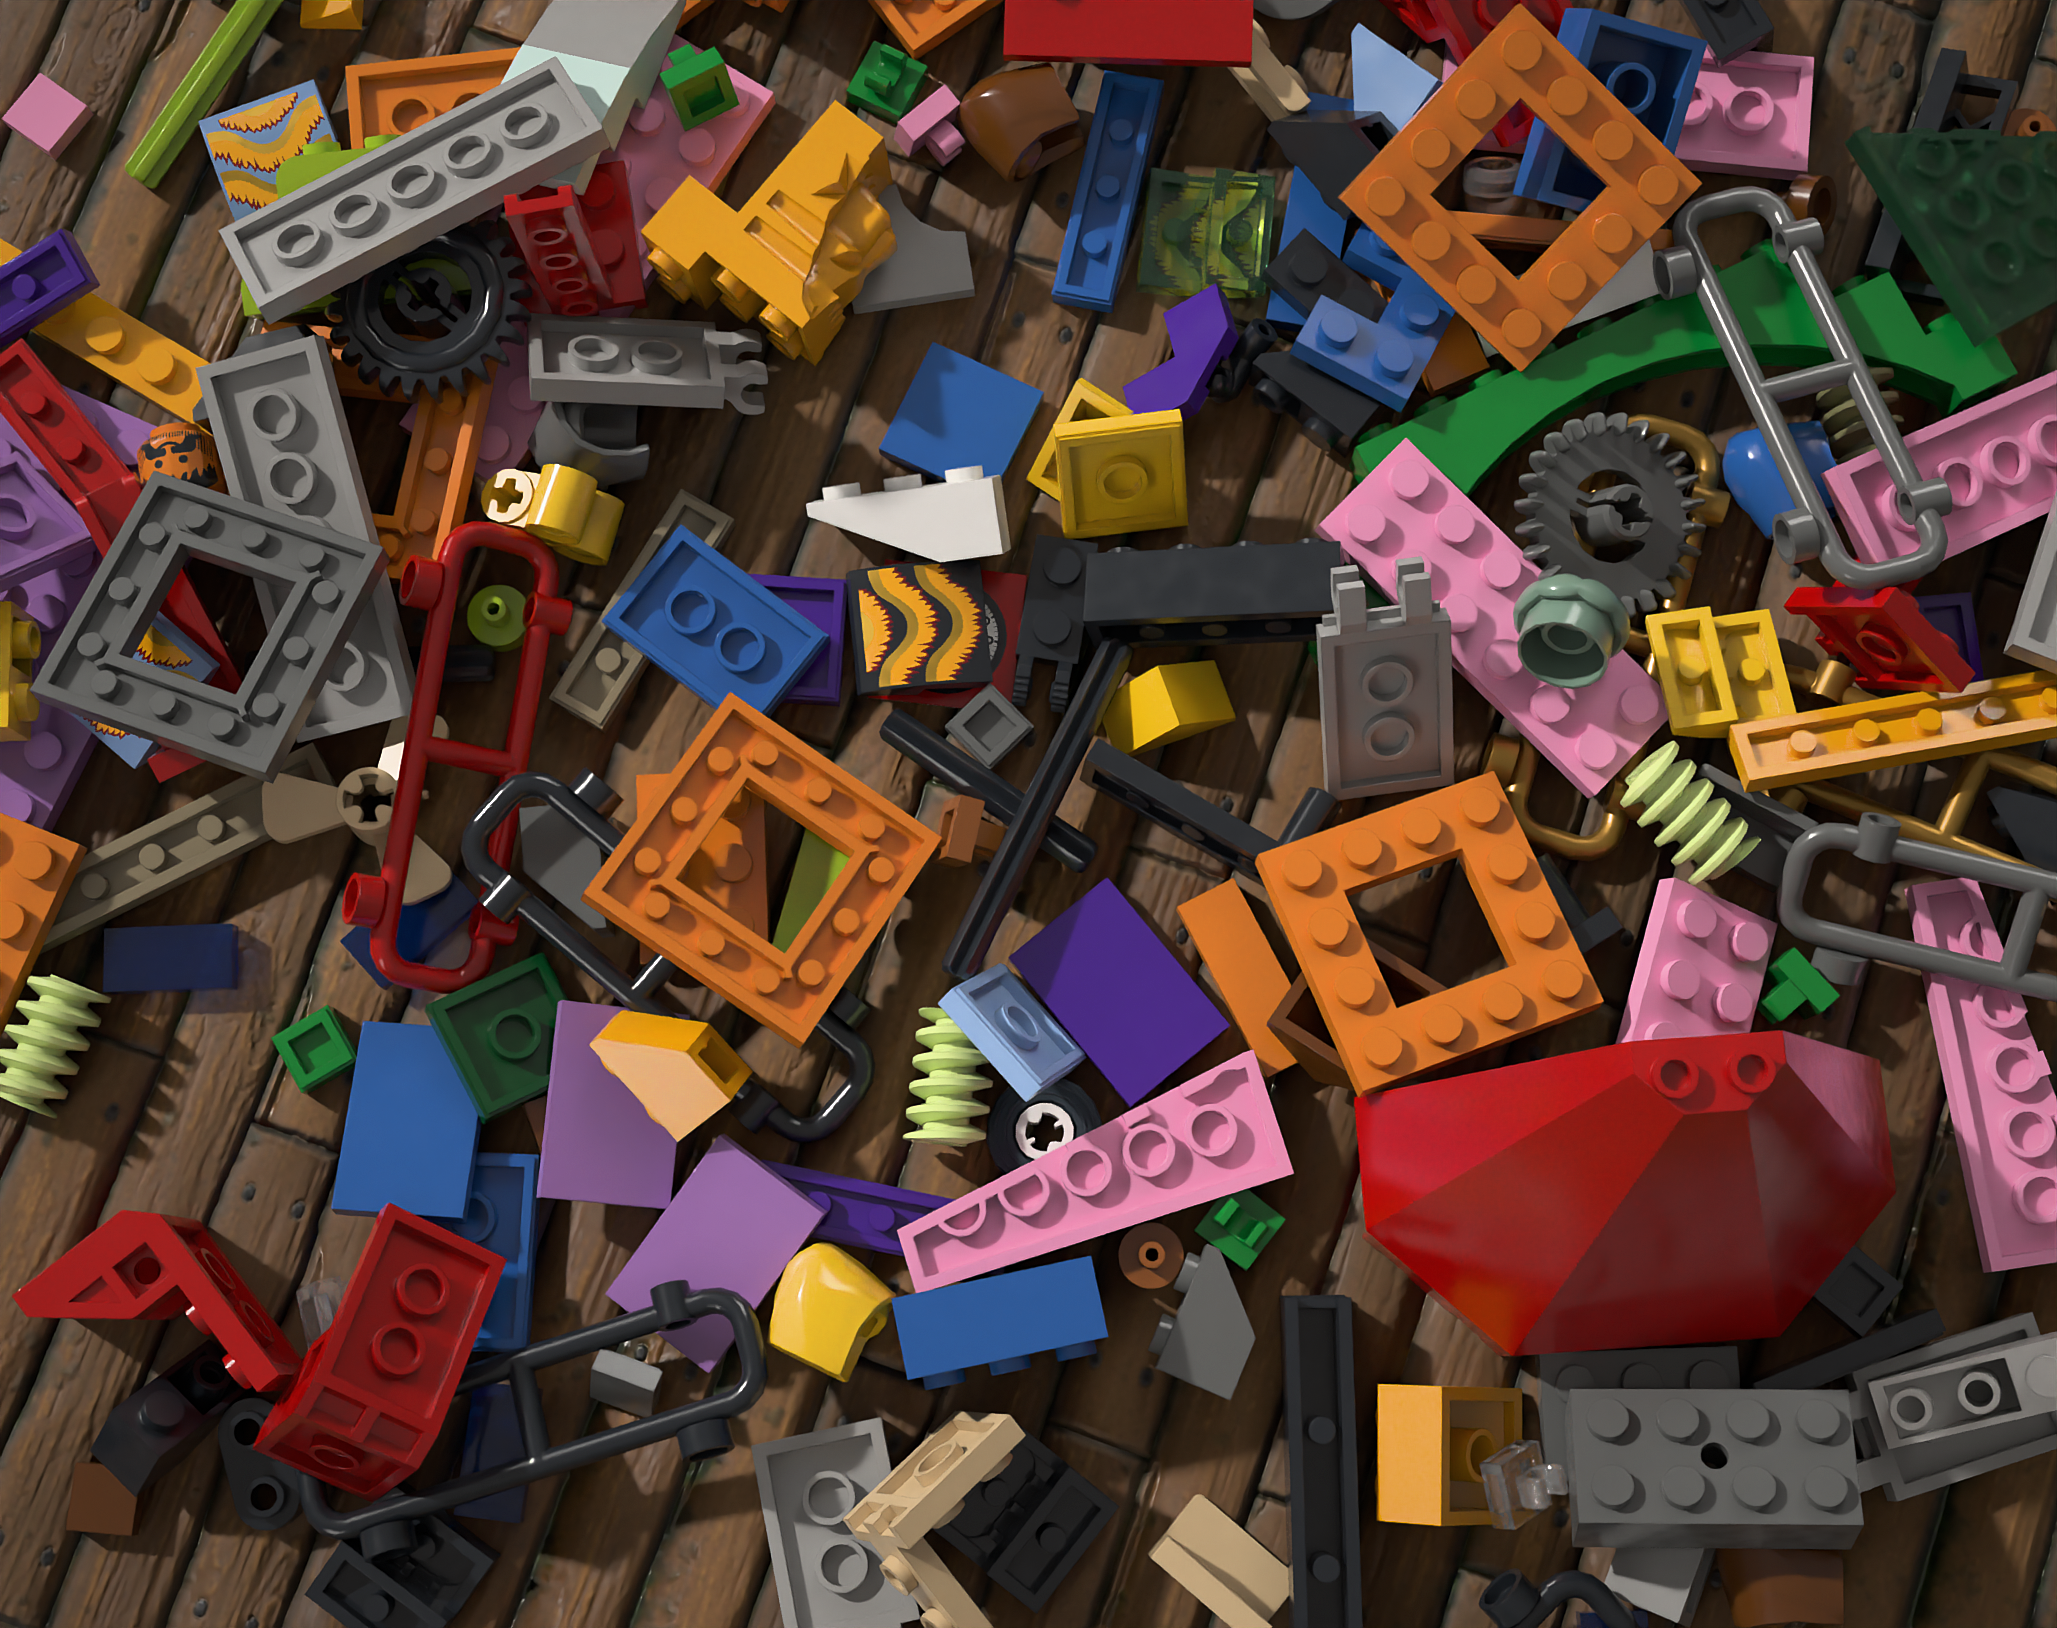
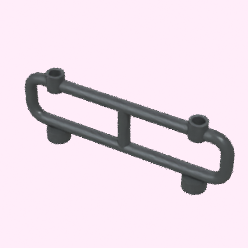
M1754 186L1736 187L1701 196L1688 202L1675 216L1672 227L1674 246L1658 250L1653 255L1652 264L1655 283L1659 293L1665 300L1683 297L1696 292L1796 509L1778 513L1773 518V538L1780 557L1786 564L1791 565L1818 556L1831 577L1845 586L1863 591L1891 587L1919 579L1933 572L1945 558L1948 537L1941 517L1951 513L1953 506L1952 495L1946 481L1941 477L1923 481L1815 260L1814 256L1821 254L1824 249L1823 231L1818 220L1810 217L1797 221L1792 210L1781 197L1770 190ZM1747 211L1758 213L1768 221L1773 231L1772 242L1775 254L1781 263L1789 264L1835 361L1765 379L1698 236L1697 230L1700 224ZM1847 385L1898 491L1897 504L1899 512L1908 525L1914 524L1919 534L1921 543L1917 551L1874 564L1859 563L1849 556L1777 403Z
M1874 812L1862 813L1858 826L1845 823H1824L1809 828L1795 840L1786 857L1778 885L1776 910L1782 925L1794 937L1816 945L1811 965L1825 980L1841 985H1858L1862 982L1868 958L2057 1003V976L2027 969L2049 899L2057 900L2056 872L1898 836L1901 828V823L1898 820ZM1830 848L1850 851L1855 856L1874 863L1886 864L1893 861L2021 891L2022 895L2001 961L1996 962L1831 923L1809 916L1805 912L1802 902L1815 857L1822 851Z

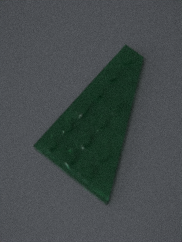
M1865 126L1855 131L1844 142L1974 348L2057 303V131H2039L2033 137L2001 136L2000 130L1953 129L1943 133L1937 132L1932 128H1911L1907 133H1873L1870 126Z

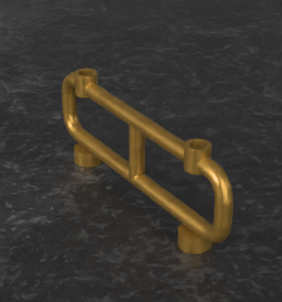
M1634 413L1628 415L1627 427L1639 420H1648L1650 422L1645 439L1656 434L1668 433L1670 438L1666 445L1679 448L1693 458L1695 463L1694 474H1697L1699 478L1691 483L1685 497L1691 499L1701 498L1705 499L1706 502L1703 506L1686 513V519L1694 523L1704 524L1706 527L1711 526L1718 529L1725 518L1730 502V493L1717 489L1720 476V458L1715 445L1703 432L1690 425L1653 414ZM1601 471L1594 472L1583 480L1577 489L1590 493L1614 487L1617 475ZM1575 530L1574 536L1582 549L1592 557H1595L1597 547L1583 541ZM1705 531L1685 535L1684 541L1701 549ZM1688 555L1678 557L1677 562L1690 571L1692 576L1687 580L1677 576L1666 578L1676 590V596L1671 599H1661L1657 614L1685 609L1698 557L1693 558ZM1630 626V636L1623 650L1645 657L1642 669L1660 685L1647 631ZM1496 732L1492 734L1483 757L1479 776L1491 771L1495 772L1501 787L1505 788L1504 793L1530 847L1570 860L1592 861L1605 857L1619 845L1626 831L1629 819L1638 821L1646 808V804L1643 801L1626 808L1620 804V801L1629 788V785L1624 780L1645 759L1650 739L1611 779L1604 797V814L1601 825L1595 833L1588 836H1579L1542 825L1530 816L1527 808L1528 799L1541 752L1521 733L1518 739Z
M1821 660L1816 672L1804 667L1784 664L1790 690L1805 695L1810 702L1821 708L1881 699L1852 687L1857 674L1853 669L1840 662ZM1726 739L1728 754H1729L1730 758L1732 759V761L1734 762L1733 757H1732V754H1731V751H1730V748H1729V745H1728V742H1727V739ZM2007 747L1958 755L1964 758L1935 825L1825 780L1760 790V792L1801 814L1808 801L1857 822H1860L1861 815L1864 812L1887 815L1901 823L1898 836L2039 868L1960 836L1989 769L2057 795V767ZM2051 898L2049 899V900H2051V901L2057 903V900L2051 899Z

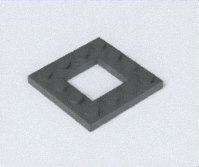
M153 471L30 691L39 702L273 784L390 558L382 546ZM188 556L292 590L237 694L132 659Z

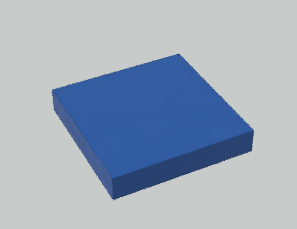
M932 342L879 447V454L939 483L946 482L945 470L982 465L984 477L1001 475V482L1003 483L1044 400V392Z

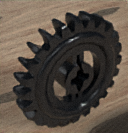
M475 217L473 220L461 224L419 246L414 251L406 253L365 274L358 280L331 292L330 294L340 300L330 303L325 309V315L332 322L338 323L331 330L330 339L338 346L346 345L341 353L343 363L348 367H355L360 363L358 377L366 385H371L379 376V388L386 397H392L399 383L402 382L404 396L412 404L418 402L422 385H426L430 396L438 404L443 403V389L446 382H451L462 397H467L466 375L472 373L484 384L490 385L491 378L485 366V362L488 359L504 367L510 366V361L501 349L500 344L502 342H509L518 346L524 345L522 335L510 323L512 321L530 322L532 320L529 310L524 305L514 301L533 296V290L526 281L514 279L526 274L528 271V267L523 259L509 257L516 251L514 241L506 236L496 238L499 229L495 221L484 220L477 224V217ZM424 259L446 260L460 267L468 276L472 289L470 309L467 314H465L462 299L441 272L433 268L424 267L409 271L405 267L408 264ZM401 277L403 280L409 283L415 290V292L418 294V296L427 304L431 302L437 306L441 305L447 313V315L450 317V319L447 318L436 307L434 309H431L429 306H422L418 299L415 297V295L412 293L410 288L398 279ZM388 286L396 291L395 300L398 309L420 336L435 340L429 342L410 341L391 330L383 311L385 291Z

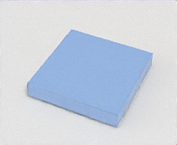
M999 963L955 986L938 1002V1005L1025 1102L1071 1073L1086 1058L1081 1048L1005 964Z

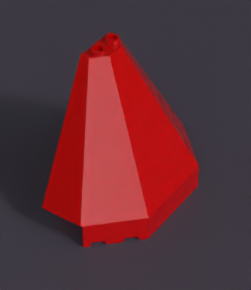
M1783 1030L1629 1041L1372 1093L1361 1098L1354 1097L1364 1218L1367 1231L1362 1235V1238L1408 1275L1410 1280L1445 1310L1456 1316L1499 1356H1522L1780 1337L1896 1194L1880 1060Z

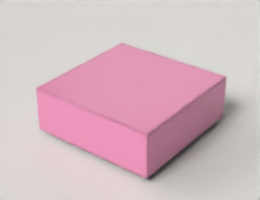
M39 73L3 116L2 120L13 131L54 160H57L94 114L86 104L42 73Z

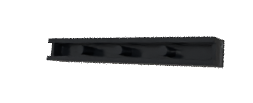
M1345 1295L1279 1296L1289 1628H1363L1351 1297H1345Z

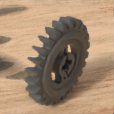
M1596 412L1589 414L1584 422L1580 419L1567 421L1562 428V433L1552 432L1545 436V451L1540 450L1530 454L1529 464L1536 474L1528 473L1519 477V485L1528 493V498L1514 502L1515 510L1526 516V522L1516 526L1515 532L1517 536L1529 538L1531 544L1523 550V558L1525 560H1538V567L1542 570L1538 580L1564 573L1574 574L1582 579H1595L1606 585L1621 600L1628 610L1629 619L1636 615V611L1640 613L1655 611L1657 609L1655 598L1661 600L1671 599L1676 596V590L1666 580L1667 577L1677 576L1687 580L1692 576L1690 571L1677 562L1678 557H1683V555L1696 558L1702 554L1700 549L1687 544L1684 538L1685 535L1701 533L1706 530V525L1694 523L1686 519V513L1703 506L1706 501L1701 498L1691 499L1683 497L1682 491L1695 482L1699 476L1697 474L1675 476L1674 469L1687 456V453L1679 451L1665 456L1660 455L1661 450L1670 438L1668 433L1656 434L1644 441L1650 426L1648 420L1635 421L1627 427L1628 415L1626 413L1613 414L1606 420L1603 413ZM1599 471L1617 475L1628 483L1590 493L1577 489L1583 480L1592 473ZM1570 516L1574 517L1577 533L1589 545L1604 547L1629 542L1636 545L1633 552L1620 562L1613 564L1596 560L1582 549L1573 535Z

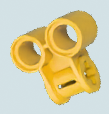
M557 464L543 465L541 474L516 469H504L494 474L487 481L481 496L483 511L494 522L531 533L541 538L548 546L553 547L556 552L570 559L599 566L607 565L625 506L620 499L596 490L598 482L595 478L579 470Z

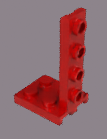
M624 160L596 164L584 195L575 194L572 185L559 186L557 189L536 185L519 195L518 193L504 195V207L508 220L509 234L516 246V251L512 255L513 257L523 259L528 267L527 273L516 279L526 281L533 290L532 297L519 299V303L524 305L530 313L577 317L600 316L599 311L632 305H635L636 310L648 308L630 182Z
M136 472L74 500L76 508L103 559L144 489ZM183 565L159 612L220 664L208 685L237 694L244 681V677L185 565ZM161 745L162 748L147 759L159 783L207 761Z
M1856 553L1852 559L1861 563ZM1923 577L1891 587L1865 591L1845 586L1838 580H1836L1832 587H1797L1783 606L1791 615H1807L1818 626L1820 632L1814 640L1829 656H1838L1842 652L1859 670L1854 682L1860 688L1962 693L1976 674L1958 654L1959 647L1955 641L1943 632L1936 630L1918 611L1920 609L1919 603L1911 593Z

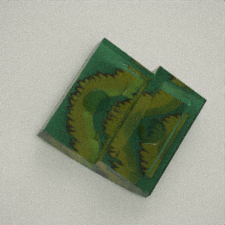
M1151 168L1146 182L1136 292L1192 297L1216 283L1226 294L1227 298L1263 297L1266 293V284L1260 277L1268 267L1276 177L1216 168L1211 177Z

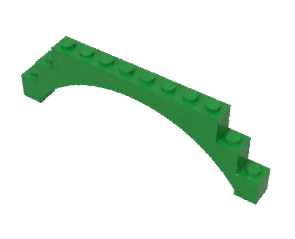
M1772 238L1752 246L1740 256L1741 262L1724 270L1721 269L1719 264L1712 265L1759 366H1792L1807 369L1835 361L1789 264L1781 263L1778 260L1773 248ZM1889 271L1868 282L1864 275L1856 276L1832 291L1833 297L1867 366L1893 368L1894 377L1881 385L1889 386L1935 405L1943 419L1997 394L2018 373L1981 309L1960 319L1957 318L1954 312L1948 313L1922 329ZM1696 292L1671 300H1665L1659 293L1639 301L1632 308L1633 314L1614 323L1611 317H1604L1589 324L1577 334L1578 340L1560 349L1556 343L1548 344L1521 373L1516 369L1503 375L1500 369L1493 370L1473 381L1468 386L1469 392L1454 400L1448 401L1446 396H1440L1426 402L1414 411V419L1393 428L1392 424L1387 422L1370 429L1359 437V445L1355 447L1349 467L1360 484L1407 438L1469 498L1504 460L1538 433L1581 407L1642 382L1693 370L1730 367ZM1359 575V581L1363 580L1365 585L1366 609L1391 606ZM1310 641L1308 650L1318 667L1317 641Z

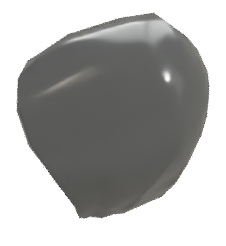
M548 401L527 442L538 470L541 472L545 464L567 466L595 478L598 482L597 487L624 484L643 479L648 467L650 448L646 443L636 446L638 405Z

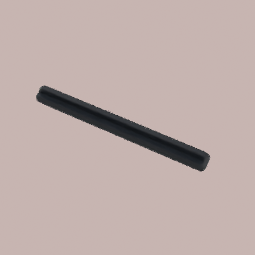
M1111 636L1103 638L942 960V970L949 976L965 982L976 975L1133 658L1134 649L1126 642Z

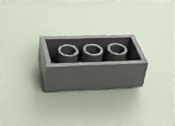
M1570 1389L1565 1411V1432L1573 1547L1851 1550L1864 1526L1848 1390ZM1703 1462L1712 1463L1716 1465L1719 1469H1711L1707 1467Z

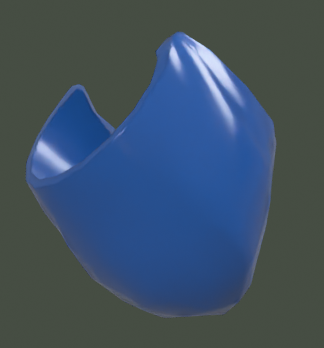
M1817 420L1786 423L1832 519L1836 516V511L1833 508L1835 506L1820 474L1837 466L1832 456L1829 438L1824 426ZM1759 428L1738 432L1727 441L1722 461L1724 479L1736 503L1748 513L1767 540H1774L1772 532L1774 516L1778 513L1796 509Z

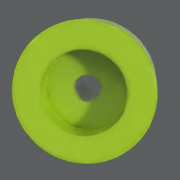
M493 585L482 589L473 597L468 606L467 623L469 629L482 645H489L494 651L505 652L518 648L523 644L526 629L522 622L526 599L519 591L506 585Z

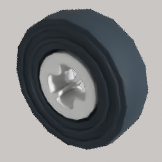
M1061 1078L1027 1102L1010 1086L997 1098L989 1115L987 1144L995 1165L1006 1175L1102 1126V1121L1094 1101L1079 1085L1064 1078ZM1042 1115L1057 1119L1058 1121L1054 1124V1129L1062 1127L1064 1131L1062 1141L1050 1142L1047 1151L1034 1149L1032 1145L1035 1143V1138L1033 1137L1028 1140L1026 1138L1028 1124L1039 1125Z

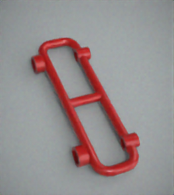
M471 521L456 527L444 539L437 560L411 555L404 567L399 588L400 603L405 606L426 610L428 613L380 877L353 873L347 883L342 902V919L345 924L371 929L370 954L376 968L390 982L405 988L438 994H451L484 979L492 966L497 945L509 947L513 944L518 931L519 916L517 915L508 925L496 917L478 900L469 918L468 935L471 940L469 954L463 965L455 969L412 963L404 960L399 955L396 948V937L427 763L429 761L500 776L498 786L513 775L527 772L550 635L563 636L567 632L573 611L570 599L557 597L559 565L550 547L541 538L531 533L492 522ZM477 546L524 557L529 561L534 570L533 589L528 595L523 609L522 622L526 629L504 751L432 736L463 561L466 553L471 548ZM522 801L516 805L496 828L488 841L489 855L499 866L510 872L520 814L519 808H521ZM482 885L480 887L479 898L487 890Z

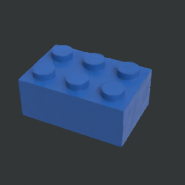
M1565 8L1557 40L1674 155L1708 41L1595 9ZM1535 116L1513 195L1582 213L1607 186Z
M1091 1256L891 1298L907 1380L923 1377L925 1390L965 1382L967 1380L964 1368L989 1363L991 1376L1031 1368L1029 1354L1055 1348L1058 1362L1096 1354L1095 1340L1108 1337Z

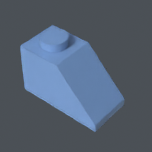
M1358 23L1351 33L1354 111H1381L1399 132L1441 87L1443 82Z

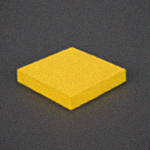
M1180 409L1053 424L1062 528L1065 539L1074 540L1188 526L1183 422Z

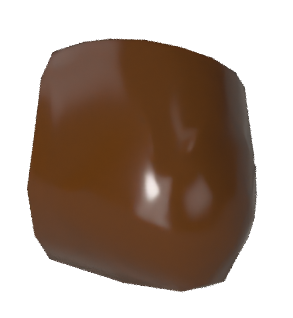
M1049 62L1016 68L1011 71H1002L979 81L965 94L956 113L958 126L976 151L1010 183L1019 182L1046 165L1067 157L1086 145L1083 134L1076 124L1080 119L1079 114L1058 74Z
M1716 1548L1720 1577L1736 1627L1783 1628L1792 1622L1843 1624L1844 1579L1842 1549Z

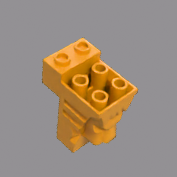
M835 100L738 213L689 175L641 230V235L650 252L646 259L660 274L656 279L657 282L682 304H685L691 298L705 310L723 293L719 297L722 304L743 322L748 323L754 317L770 331L766 337L781 353L792 360H795L800 354L816 366L823 358L824 351L846 319L842 314L843 309L861 292L865 277L898 250L889 213L878 202V196L888 185L893 184L884 137Z

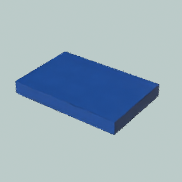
M681 524L602 620L607 629L715 711L729 692H732L768 718L830 642L828 634Z
M363 1021L331 1209L336 1215L377 1218L380 1210L390 1202L427 1221L467 1224L482 1121L432 1026Z
M477 1152L467 1224L429 1221L507 1259L471 1351L509 1352L530 1345L540 1198L536 1197L540 1155Z

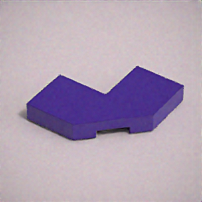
M1216 283L1163 313L1175 357L1123 386L1127 406L1134 411L1133 414L1180 409L1182 421L1199 412L1210 392L1205 386L1219 360L1226 361L1239 339L1226 294Z

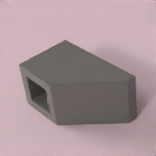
M550 805L519 808L524 872L602 938L616 937L615 923L580 900L586 888L608 860L609 855ZM615 817L609 818L608 821L618 828Z
M1206 1244L1202 1249L1200 1257L1188 1252L1173 1289L1184 1293L1174 1318L1164 1313L1162 1314L1148 1351L1159 1355L1154 1366L1155 1369L1224 1399L1231 1400L1256 1337L1220 1249Z

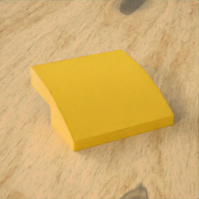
M1710 606L1646 616V629L1672 735L1726 738L1730 725L1797 713L1769 609L1712 617Z

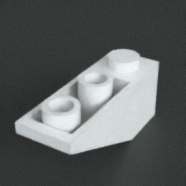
M982 465L945 470L946 482L922 486L921 474L883 479L885 491L861 494L859 483L822 488L823 500L806 504L808 517L938 562L998 555L1011 549L1001 475L984 477Z
M2057 1331L2002 1344L1868 1382L1888 1449L2057 1410Z

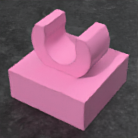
M944 84L898 121L894 140L908 157L926 144L934 158L944 167L962 152L960 147L965 144V140L951 124L956 119V113L960 106L959 100Z

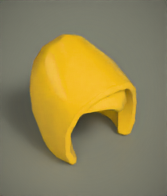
M825 1242L813 1244L799 1252L788 1262L783 1271V1276L775 1293L774 1309L766 1343L842 1382H848L867 1340L879 1334L887 1324L889 1312L893 1309L891 1298H896V1294L861 1262L836 1245Z

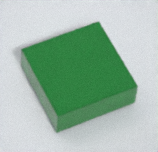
M329 1005L324 1006L271 1037L303 1094H310L355 1067L358 1051L334 1008Z

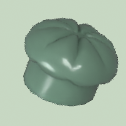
M1557 574L1530 584L1522 592L1513 609L1514 626L1519 634L1517 648L1520 661L1524 668L1534 677L1554 687L1582 688L1588 687L1600 680L1608 668L1610 658L1616 656L1623 649L1630 636L1629 613L1621 600L1603 583L1590 578L1582 579L1574 574Z

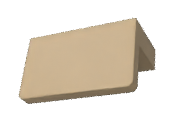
M1196 1494L1147 1553L1157 1564L1231 1628H1272L1268 1621L1289 1596L1288 1568L1201 1494Z

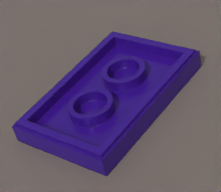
M1108 877L1008 957V961L1130 1109L1230 1027L1226 1019Z

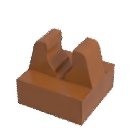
M962 794L951 798L943 803L936 833L942 839L932 852L930 863L955 869L970 864L973 855L992 858L993 853L996 854L1007 832V828L981 820L985 801Z

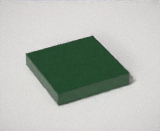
M544 952L426 1005L425 1013L483 1125L523 1106L527 1102L548 1094L558 1002L561 1000L569 1001Z

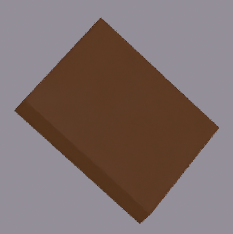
M1365 937L1397 1008L1448 990L1442 984ZM1301 971L1267 1021L1266 1026L1314 1081L1355 1091L1303 971Z

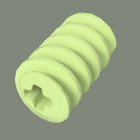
M1673 740L1645 758L1626 777L1624 781L1629 785V788L1620 804L1624 808L1641 801L1646 804V808L1637 823L1641 828L1657 821L1664 825L1654 843L1658 847L1675 840L1681 844L1671 862L1675 866L1693 859L1697 862L1698 865L1688 879L1691 885L1694 886L1709 879H1716L1736 866L1758 845L1761 839L1757 836L1742 840L1748 829V824L1742 817L1724 821L1731 808V804L1725 798H1717L1707 802L1714 788V785L1707 778L1689 783L1697 768L1691 759L1681 760L1672 764L1680 747Z
M53 974L50 977L29 976L26 984L40 996L39 1001L18 1000L15 1008L29 1020L28 1025L7 1024L4 1032L18 1046L16 1049H0V1063L7 1068L5 1073H0V1097L37 1113L57 1118V1114L43 1101L44 1099H66L68 1090L54 1077L55 1075H77L79 1066L65 1053L67 1050L88 1051L90 1042L77 1031V1027H99L101 1018L88 1007L89 1002L110 1003L112 998Z
M920 1008V1016L936 1025L916 1031L915 1038L917 1042L933 1050L913 1057V1066L928 1074L929 1077L911 1082L909 1091L925 1100L926 1103L906 1109V1117L921 1125L923 1130L903 1135V1139L926 1144L965 1147L968 1143L986 1139L987 1132L969 1124L971 1117L987 1114L990 1111V1106L972 1098L974 1091L992 1087L993 1080L976 1072L977 1065L990 1062L942 1008Z

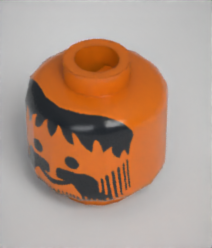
M177 422L159 426L149 433L150 439L144 441L137 450V461L143 487H145L153 471H157L223 494L227 493V483L215 439L210 434L201 432L200 426L196 424Z

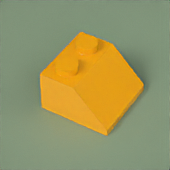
M1378 1384L1377 1409L1375 1413L1377 1427L1376 1521L1434 1526L1522 1524V1388Z

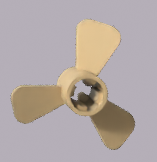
M409 715L392 719L378 767H364L351 772L342 780L339 787L284 773H278L273 784L265 781L262 786L263 823L267 833L275 841L288 844L343 825H348L359 839L369 845L376 846L382 870ZM436 715L432 736L448 739L449 728L444 719ZM390 793H393L390 795L391 807L383 804L376 807L375 814L378 821H362L364 812L360 803L365 797L370 794L373 797H388ZM416 834L414 836L402 904L406 906L418 904L445 891L452 882V871L448 864Z

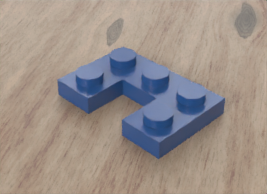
M1362 222L1342 261L1348 267L1395 291L1377 324L1321 295L1289 354L1401 413L1450 323L1455 310Z

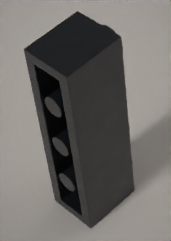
M1304 538L1291 544L1264 545L1257 541H1241L1230 547L1201 548L1193 544H1179L1168 550L1139 551L1130 547H1117L1109 550L1107 553H1087L1083 623L1095 650H1098L1103 638L1106 636L1118 638L1129 644L1132 648L1317 641L1316 624L1323 623L1322 615L1334 613L1331 597L1330 568L1347 566L1341 541L1328 542L1321 538Z

